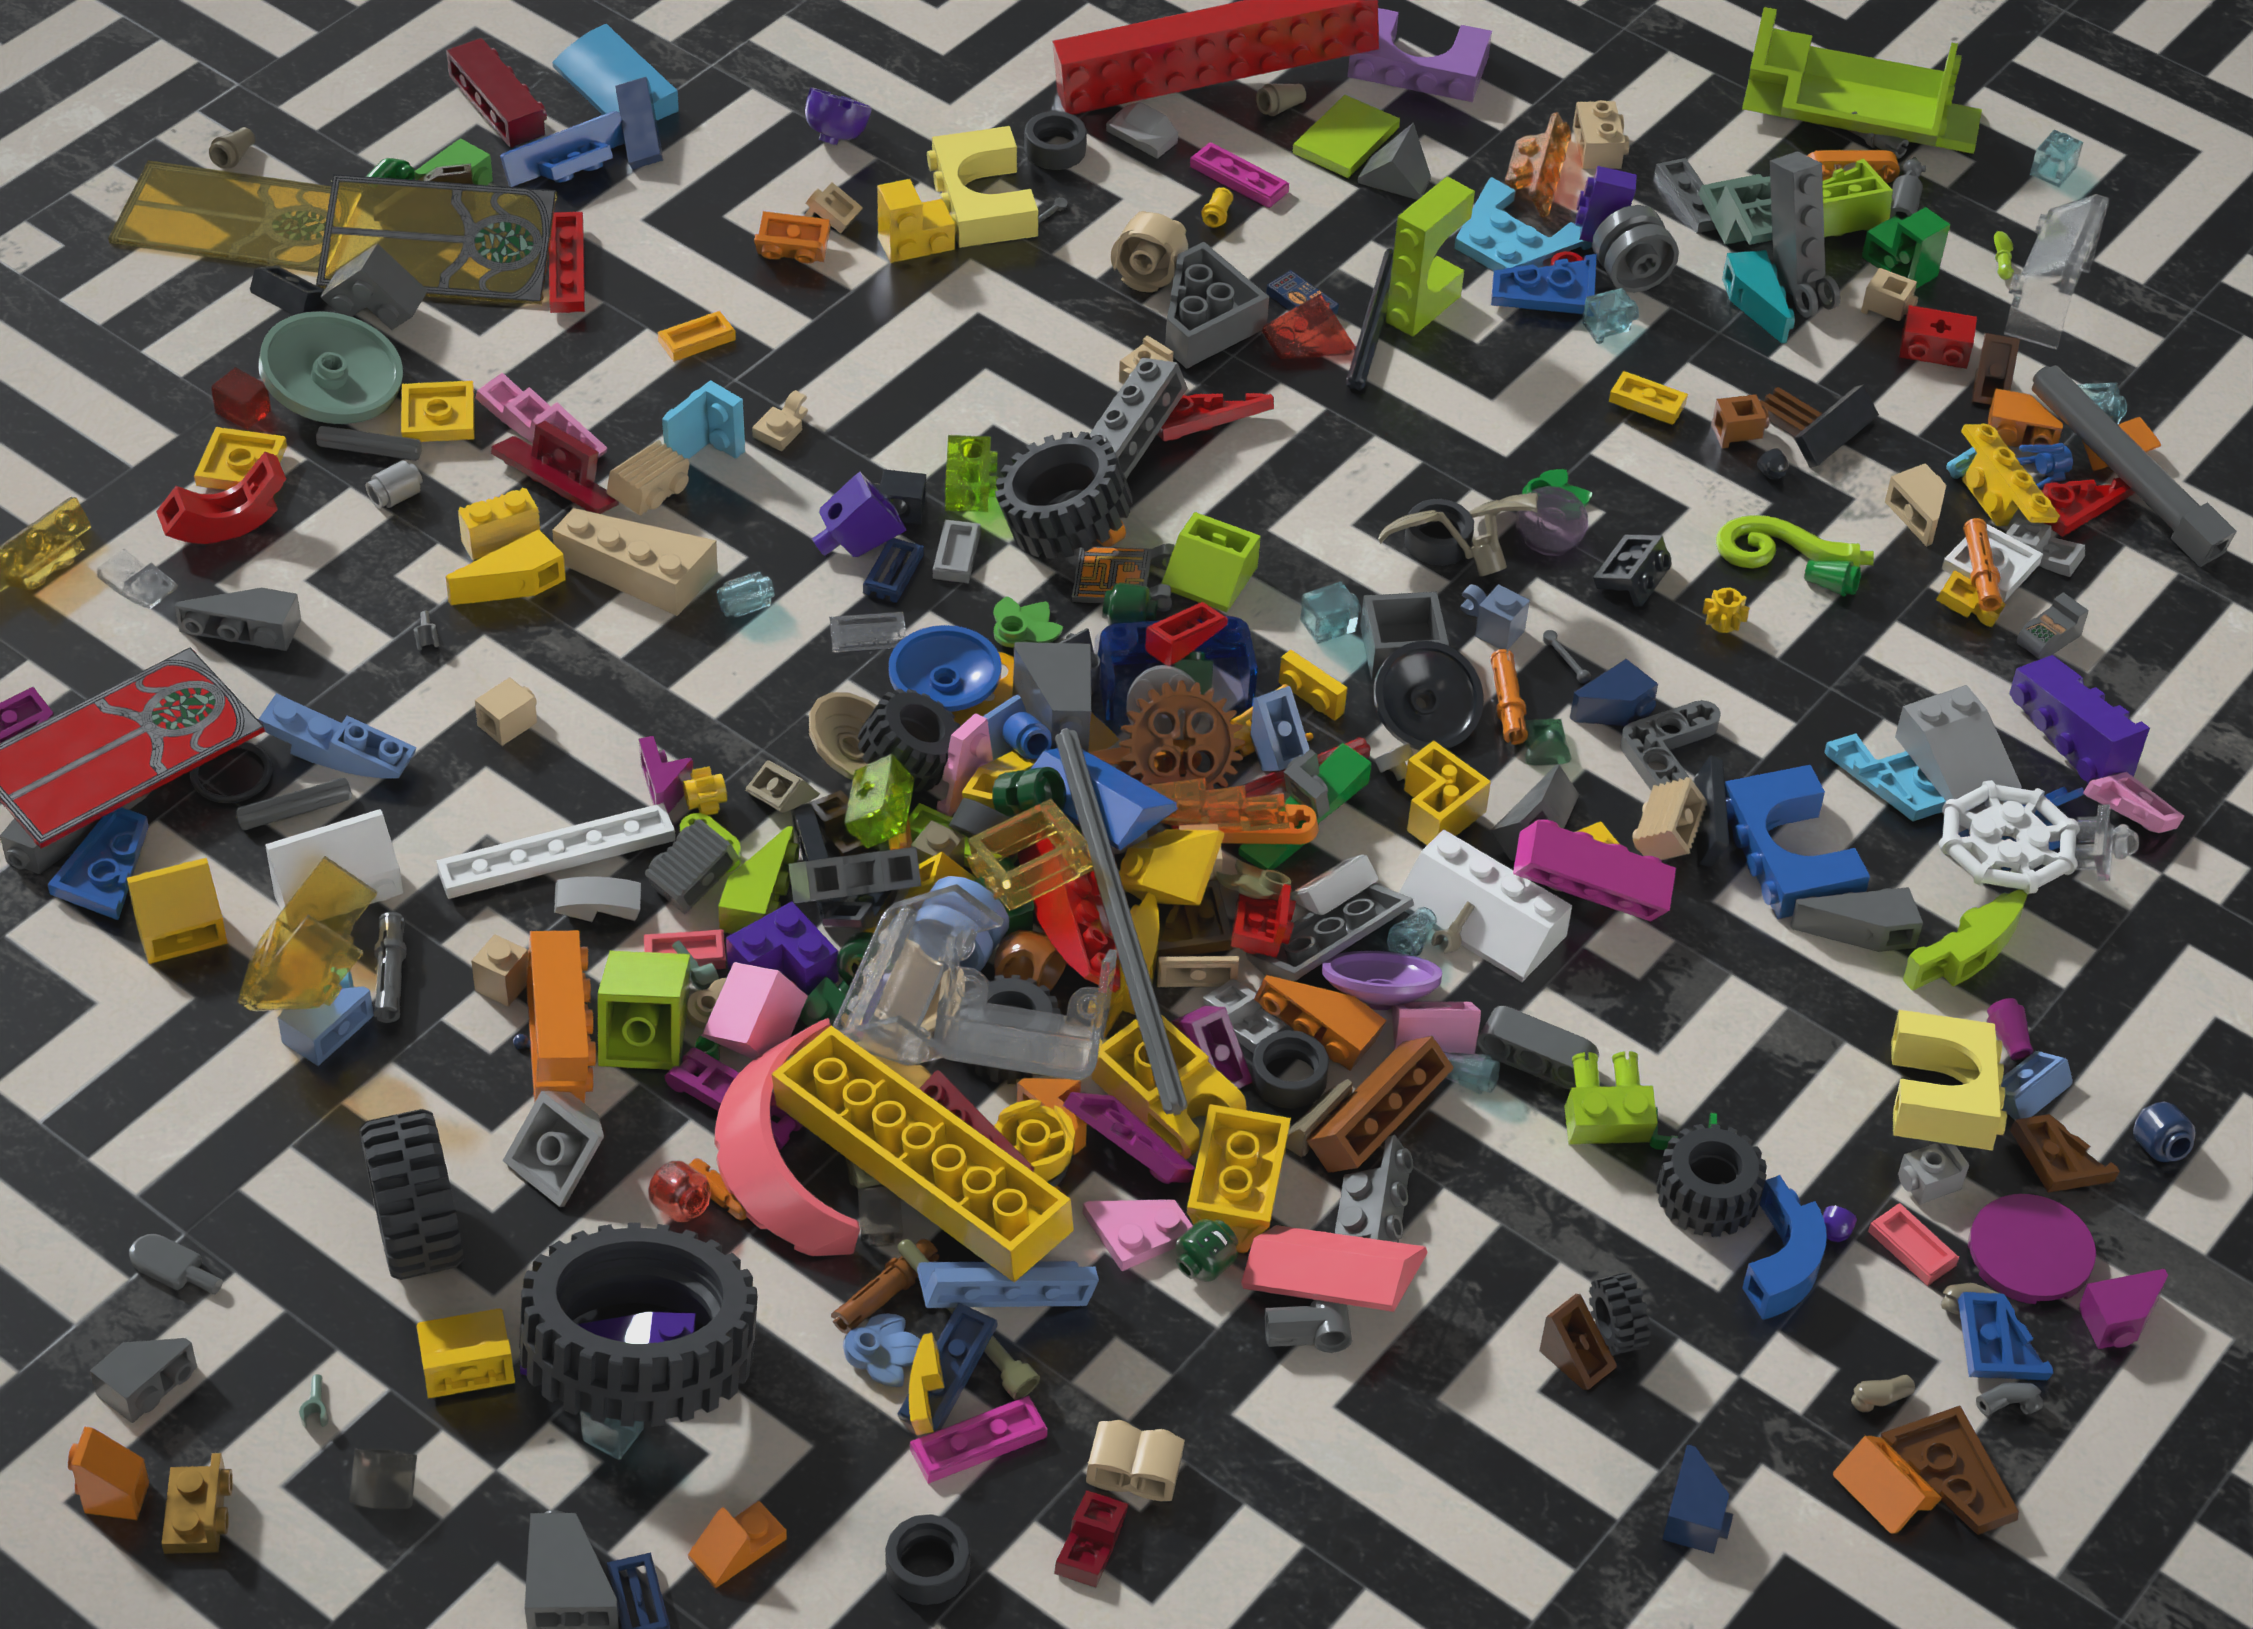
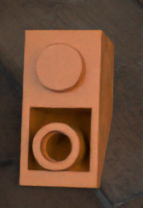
M1995 389L1988 424L1997 430L1998 435L2001 436V439L2007 446L2019 448L2020 445H2053L2059 443L2063 423L2033 396Z
M84 1427L79 1443H74L71 1446L68 1455V1469L73 1471L75 1494L80 1495L84 1513L137 1520L150 1483L144 1458L98 1430Z

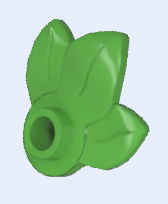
M1007 596L999 601L994 608L993 615L997 622L994 626V638L1003 646L1014 647L1015 642L1049 643L1057 639L1063 632L1061 625L1049 622L1050 609L1048 602L1020 607L1016 601Z

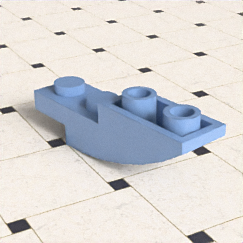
M277 693L258 719L263 724L266 733L292 744L290 754L349 774L374 778H399L416 752L415 746L354 718L346 716L344 721L340 723Z

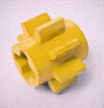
M1733 588L1713 590L1712 598H1706L1704 601L1702 613L1707 614L1706 624L1711 625L1714 630L1721 633H1729L1734 630L1739 631L1740 623L1747 622L1750 608L1745 606L1746 596H1742L1740 592Z
M710 766L692 770V773H690L691 780L683 781L684 797L688 809L698 808L699 813L706 815L718 813V810H720L719 803L727 802V791L722 774L712 775Z

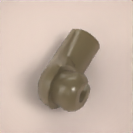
M1975 1283L1949 1285L1943 1291L1945 1296L1941 1301V1307L1958 1315L1960 1314L1958 1298L1963 1292H1998Z

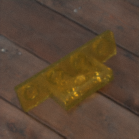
M69 497L0 546V592L8 586L26 590L36 589L46 582L45 577L55 570H61L74 562L73 557L85 550L78 537L89 530L91 524L76 497Z

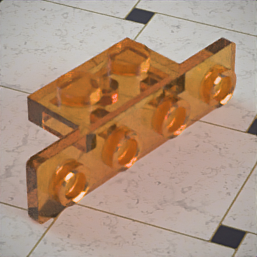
M1558 112L1551 114L1546 133L1535 136L1527 135L1516 141L1505 178L1506 185L1514 190L1530 186L1529 195L1541 217L1549 215L1552 202L1555 199L1554 194L1557 183L1560 181L1562 165L1566 159L1568 143L1571 141L1570 127L1566 122L1563 123Z

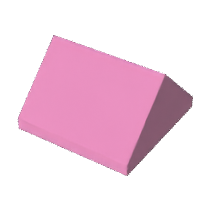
M734 962L701 1036L754 1060L765 1051L790 1038L808 996L778 970Z
M1413 1001L1402 1005H1392L1394 1050L1404 1041L1433 1036L1445 1054H1475L1481 1010L1472 1002Z

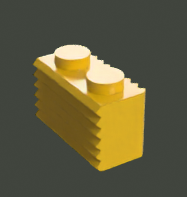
M522 488L520 491H510L505 495L501 494L500 497L494 496L493 500L487 499L486 502L478 501L467 505L465 508H459L461 540L472 560L484 557L538 529L540 530L539 510L528 490Z

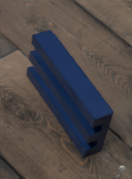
M896 538L887 541L863 583V594L870 595L874 591L877 593V598L884 599L888 595L891 602L897 603L924 556V546ZM896 548L901 549L893 560L883 582H878ZM910 552H912V553L910 554V556H909L907 562L905 563V565H904L902 571L900 572L898 578L896 579L894 585L891 586L892 583H893V581H894V579L896 578L898 572L900 571V569H901L903 563L905 562V560H906L908 554H909Z
M651 1552L607 1562L611 1587L617 1598L621 1628L670 1629ZM644 1566L658 1621L656 1623H649L635 1567ZM626 1570L640 1624L639 1627L632 1628L618 1571Z

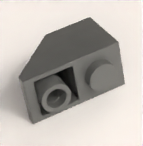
M187 1338L123 1342L90 1370L96 1395L133 1423L144 1413L152 1411L159 1404L161 1398L176 1385L186 1382L197 1368L192 1342Z

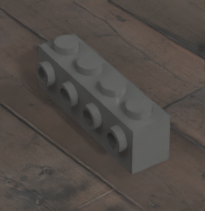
M1142 358L1090 433L1091 439L1098 435L1103 437L1105 443L1109 442L1112 445L1126 479L1188 389L1177 362Z

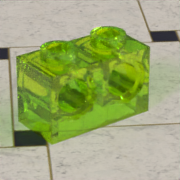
M948 435L945 511L988 512L989 497L996 498L997 476H990V473H997L998 451H991V437Z

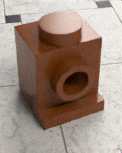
M1757 394L1716 399L1711 425L1721 448H1728L1729 442L1763 439L1764 430L1769 427V414L1766 408H1762Z

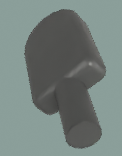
M158 1234L144 1235L133 1242L130 1248V1261L136 1270L175 1290H180L189 1282L215 1295L222 1287V1279L199 1268L202 1265V1257L199 1253Z

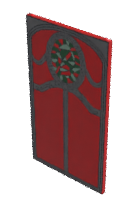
M189 647L0 743V802L34 840V843L42 849L265 732V728L197 653Z

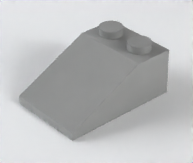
M1967 685L1903 706L1895 738L1945 801L1949 799L1956 800L1981 787L1984 781L1992 780L1996 785L2022 788L1988 710ZM1983 802V803H1981L1980 805H1978V806H1976V807L1985 805V803Z

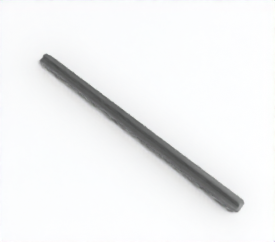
M1068 728L1061 730L1060 734L1056 735V745L1161 1104L1166 1114L1176 1116L1181 1114V1111L1187 1109V1100L1080 740L1075 730L1069 731Z

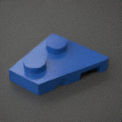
M1963 1292L1960 1295L1958 1304L1969 1377L2048 1380L2052 1376L2053 1367L2049 1361L2042 1362L2030 1344L2033 1337L2026 1326L2018 1321L2014 1308L2004 1294Z

